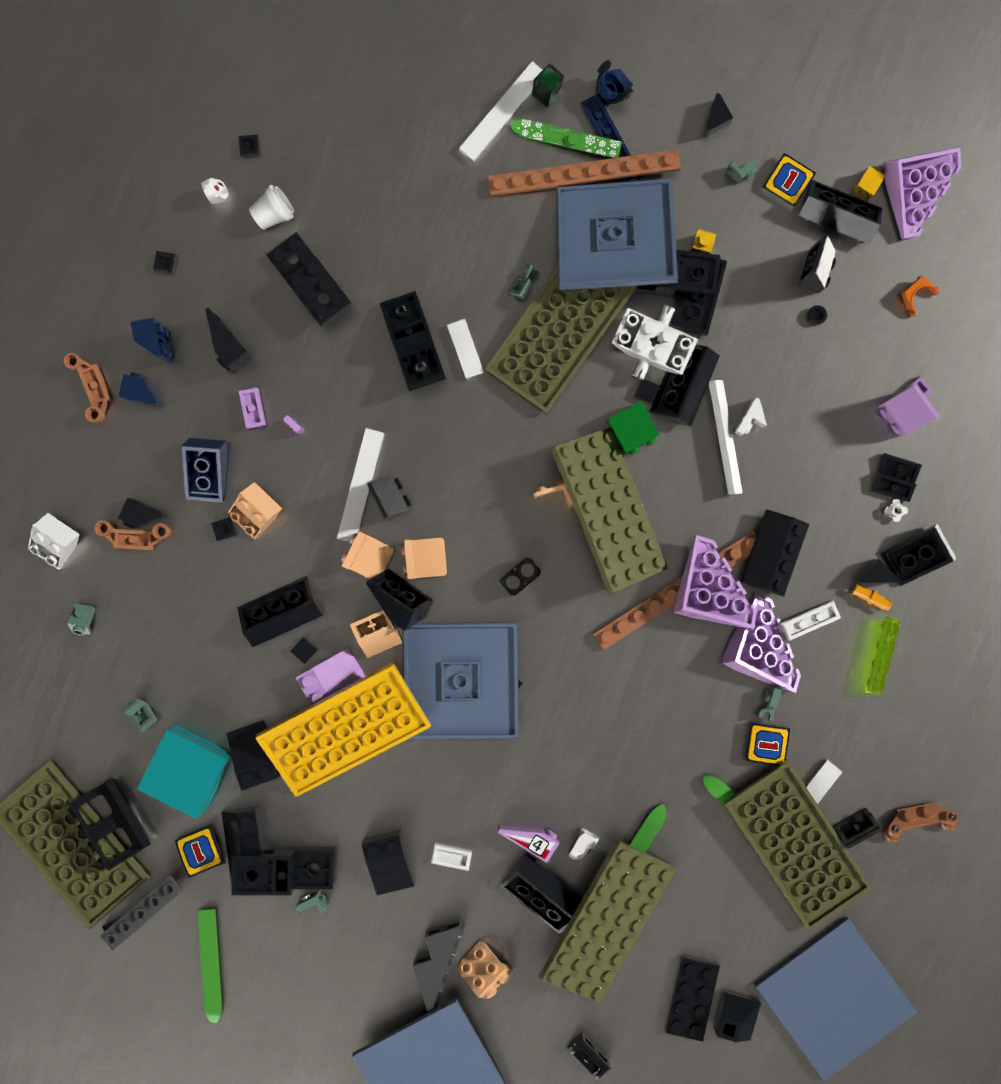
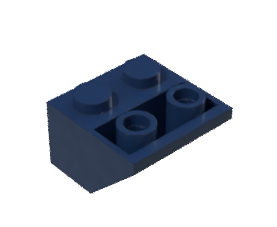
M155 318L130 322L134 341L165 362L171 363L173 352L167 341V338H169L168 328Z

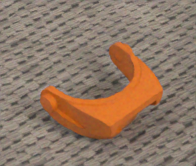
M919 276L915 282L902 292L904 305L909 311L910 316L917 315L913 299L915 293L920 288L927 287L934 295L940 293L939 288L935 287L923 276Z

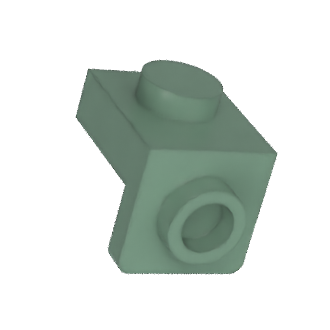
M755 157L740 169L732 161L727 167L728 175L738 183L746 177L750 179L757 173L756 168L760 162Z
M75 603L68 621L71 632L76 635L91 634L89 626L95 613L94 606Z
M140 699L130 702L123 710L124 714L132 718L140 732H144L157 721L149 704Z
M317 891L312 895L307 893L301 896L295 907L298 913H301L317 905L322 915L327 910L328 902L324 895L321 896L320 892Z

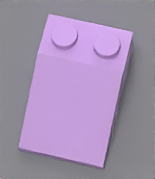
M917 384L895 393L878 405L882 416L890 421L892 430L897 435L899 434L900 437L940 417Z
M347 648L295 678L309 703L313 705L366 676L350 648Z

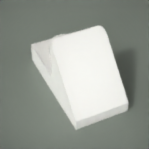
M757 397L751 401L733 432L738 436H742L744 433L748 434L753 426L751 421L761 427L767 425L760 399Z

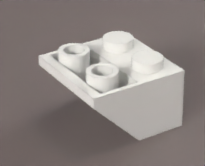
M47 513L32 526L28 549L34 555L45 560L50 566L60 570L76 548L80 534Z

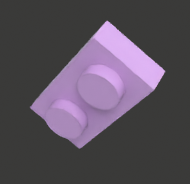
M259 388L238 391L246 429L266 426Z

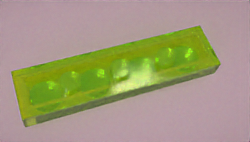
M885 617L881 625L882 632L880 640H878L876 645V656L872 661L871 675L867 680V692L883 695L901 624L900 620Z

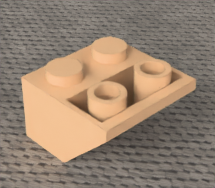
M254 482L239 493L227 515L256 540L276 519L282 508Z
M383 610L350 624L355 638L367 658L403 643L395 624L389 620Z

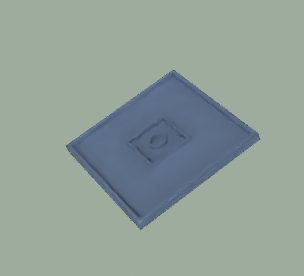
M672 179L557 187L559 290L678 283Z
M518 622L417 623L408 630H403V679L431 723L430 728L409 739L519 738Z
M848 917L844 918L755 984L757 990L824 1081L917 1013Z
M456 998L352 1054L368 1084H505Z

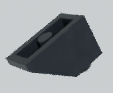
M127 498L118 519L123 521V525L133 529L134 526L143 527L164 519L168 514L133 498Z

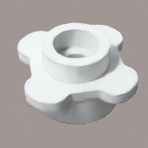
M894 499L892 504L885 508V514L892 518L894 522H899L901 517L908 513V508L902 506L898 499Z

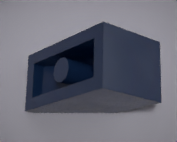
M133 372L130 375L123 374L119 397L162 407V403L150 383L142 378L143 375Z

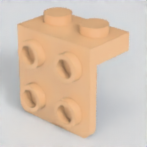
M563 480L555 482L554 487L548 488L547 485L536 488V492L533 493L535 499L564 490L569 508L573 507Z
M359 531L358 534L353 535L350 541L352 546L349 552L345 551L342 556V567L348 570L351 569L371 579L385 571L394 554V548Z
M443 538L404 540L405 545H401L402 556H406L403 572L404 575H407L408 579L445 576L447 574Z
M479 941L456 966V970L477 997L486 999L493 997L497 992V988L507 982L510 974L514 971L510 965L501 963L485 942Z

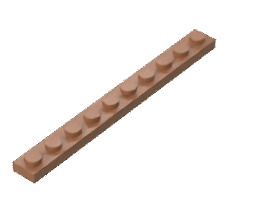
M679 149L491 175L488 178L491 197L679 171L681 165Z
M752 530L718 552L720 558L725 557L732 568L749 557L757 536L756 532ZM682 576L594 632L593 635L603 650L673 606L676 602Z

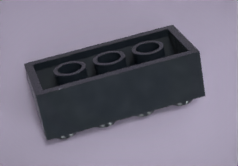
M812 180L800 206L799 216L805 221L818 223L822 228L835 230L842 236H850L859 243L865 242L870 244L881 225L882 207Z
M696 344L682 375L666 371L650 412L673 422L692 426L720 355L708 346Z
M766 509L740 582L784 597L809 523Z
M307 576L237 607L242 634L252 647L323 616L320 603Z
M260 806L221 812L231 885L233 854H267ZM255 870L247 871L248 878L253 880L258 877Z
M528 855L523 857L500 884L505 891L558 934L566 929L582 901L578 894L571 891L563 882H560L551 872L544 869L535 859Z

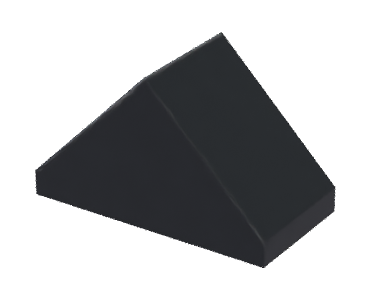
M716 93L703 137H708L727 127L733 119L731 112L719 93Z
M873 559L854 578V582H899V578L879 559Z

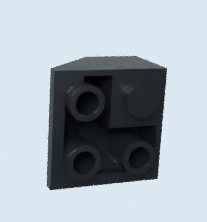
M724 991L713 1026L717 1037L733 1042L751 1040L761 1002Z

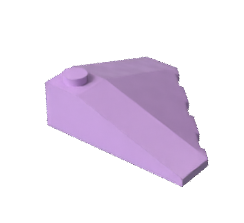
M960 148L883 162L884 175H886L884 181L901 239L919 236L923 231L921 225L925 218H931L937 208L935 205L936 200L939 196L945 195L951 185L948 181L952 174H957L961 169Z
M696 535L677 593L674 613L753 630L757 609L754 604L749 605L744 597L747 594L739 581L735 582L730 574V571H732L725 557L720 558L715 549L718 547L715 541Z
M755 592L749 605L754 604L757 609L754 629L736 628L727 645L722 664L788 692L796 693L801 675L799 669L794 670L791 658H794L789 643L784 644L781 636L783 629L780 625V619H775L771 608L775 607L773 600L759 592Z

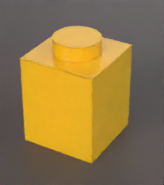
M869 166L863 172L852 192L869 201L886 175L882 174L880 169Z
M698 229L694 235L690 251L711 254L716 234Z

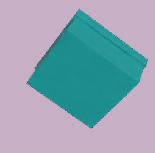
M174 724L166 730L137 790L197 819L200 815L205 814L232 760L231 752Z

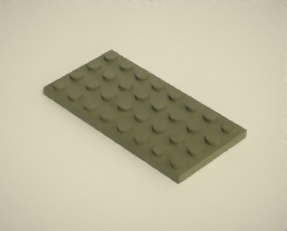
M558 265L490 360L485 370L545 413H548L637 289V286L559 290Z
M609 427L552 447V453L608 594L615 593L667 570L668 566L619 443L611 428Z
M785 760L723 802L808 931H811L872 889L788 760Z
M49 761L0 803V825L90 930L147 881L150 876L133 856L109 871L106 868H101L97 861L100 858L98 853L91 851L87 844L90 841L88 836L81 834L77 827L80 824L78 819H73L67 810L70 808L68 803L78 799L81 795L54 763ZM88 803L79 807V812L89 827L102 821ZM113 833L108 834L98 842L108 860H112L127 851Z
M616 839L540 972L539 978L544 982L601 1003L677 869Z

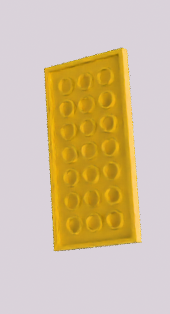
M392 662L256 734L255 738L294 796L298 797L430 728L431 723Z

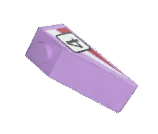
M499 825L498 827L499 834L548 863L559 845L558 835L549 829L545 831L540 828Z

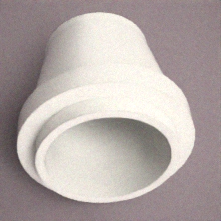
M272 185L267 186L265 192L249 207L252 217L263 230L285 220H291L294 213L290 201L282 190Z

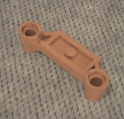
M69 353L64 357V364L66 367L78 371L92 406L85 411V417L93 423L102 422L105 418L108 402L112 399L97 364L91 365L83 361L78 355Z
M101 520L94 527L96 534L105 536L113 544V548L154 550L156 544L171 534L170 528L165 524H156L152 531L116 529L110 522Z
M935 802L898 809L896 811L897 816L886 828L884 837L887 841L894 843L900 839L903 830L940 823L943 829L952 831L958 824V815L954 811H947L936 806Z

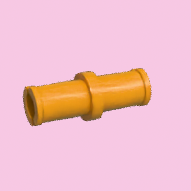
M856 583L851 594L866 600L867 604H873L886 612L892 605V600L877 594L876 590L871 591L859 583Z

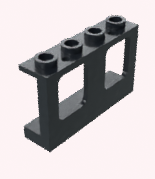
M112 778L73 802L68 803L70 806L67 809L73 819H78L80 824L77 827L83 836L85 834L88 836L90 841L87 844L92 852L96 851L100 858L97 861L102 869L106 868L109 871L151 845ZM103 795L112 809V814L89 827L81 816L79 807L95 797ZM118 828H122L132 846L114 859L108 860L98 842Z

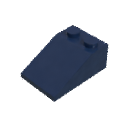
M188 438L181 446L185 500L224 502L227 442L223 440Z

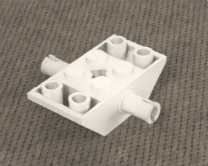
M664 305L658 320L627 308L612 344L627 355L639 360L633 373L635 378L638 377L641 371L638 379L644 380L650 365L663 371L683 374L698 339L668 325L675 312L674 308L671 307L668 314H666L669 306ZM652 340L656 341L657 344L655 346L651 345Z

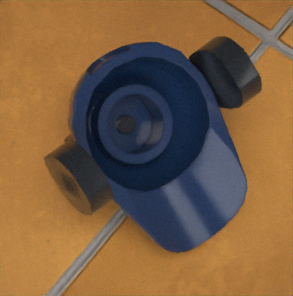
M606 60L598 68L597 72L599 75L596 87L598 95L608 105L616 104L620 101L625 102L634 93V90L631 88L633 83L626 77L623 70L615 69L608 71L612 65L610 60Z

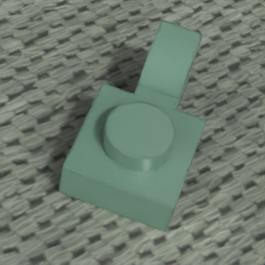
M526 264L522 275L516 276L508 292L513 296L524 299L534 283L531 280L537 279L540 272L532 271L533 266Z
M770 686V689L766 690L764 695L766 707L758 711L757 717L762 718L763 714L768 712V720H774L775 708L777 709L782 692L781 689Z

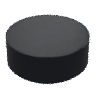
M820 305L813 306L807 312L808 322L815 326L822 324L827 318L826 309Z

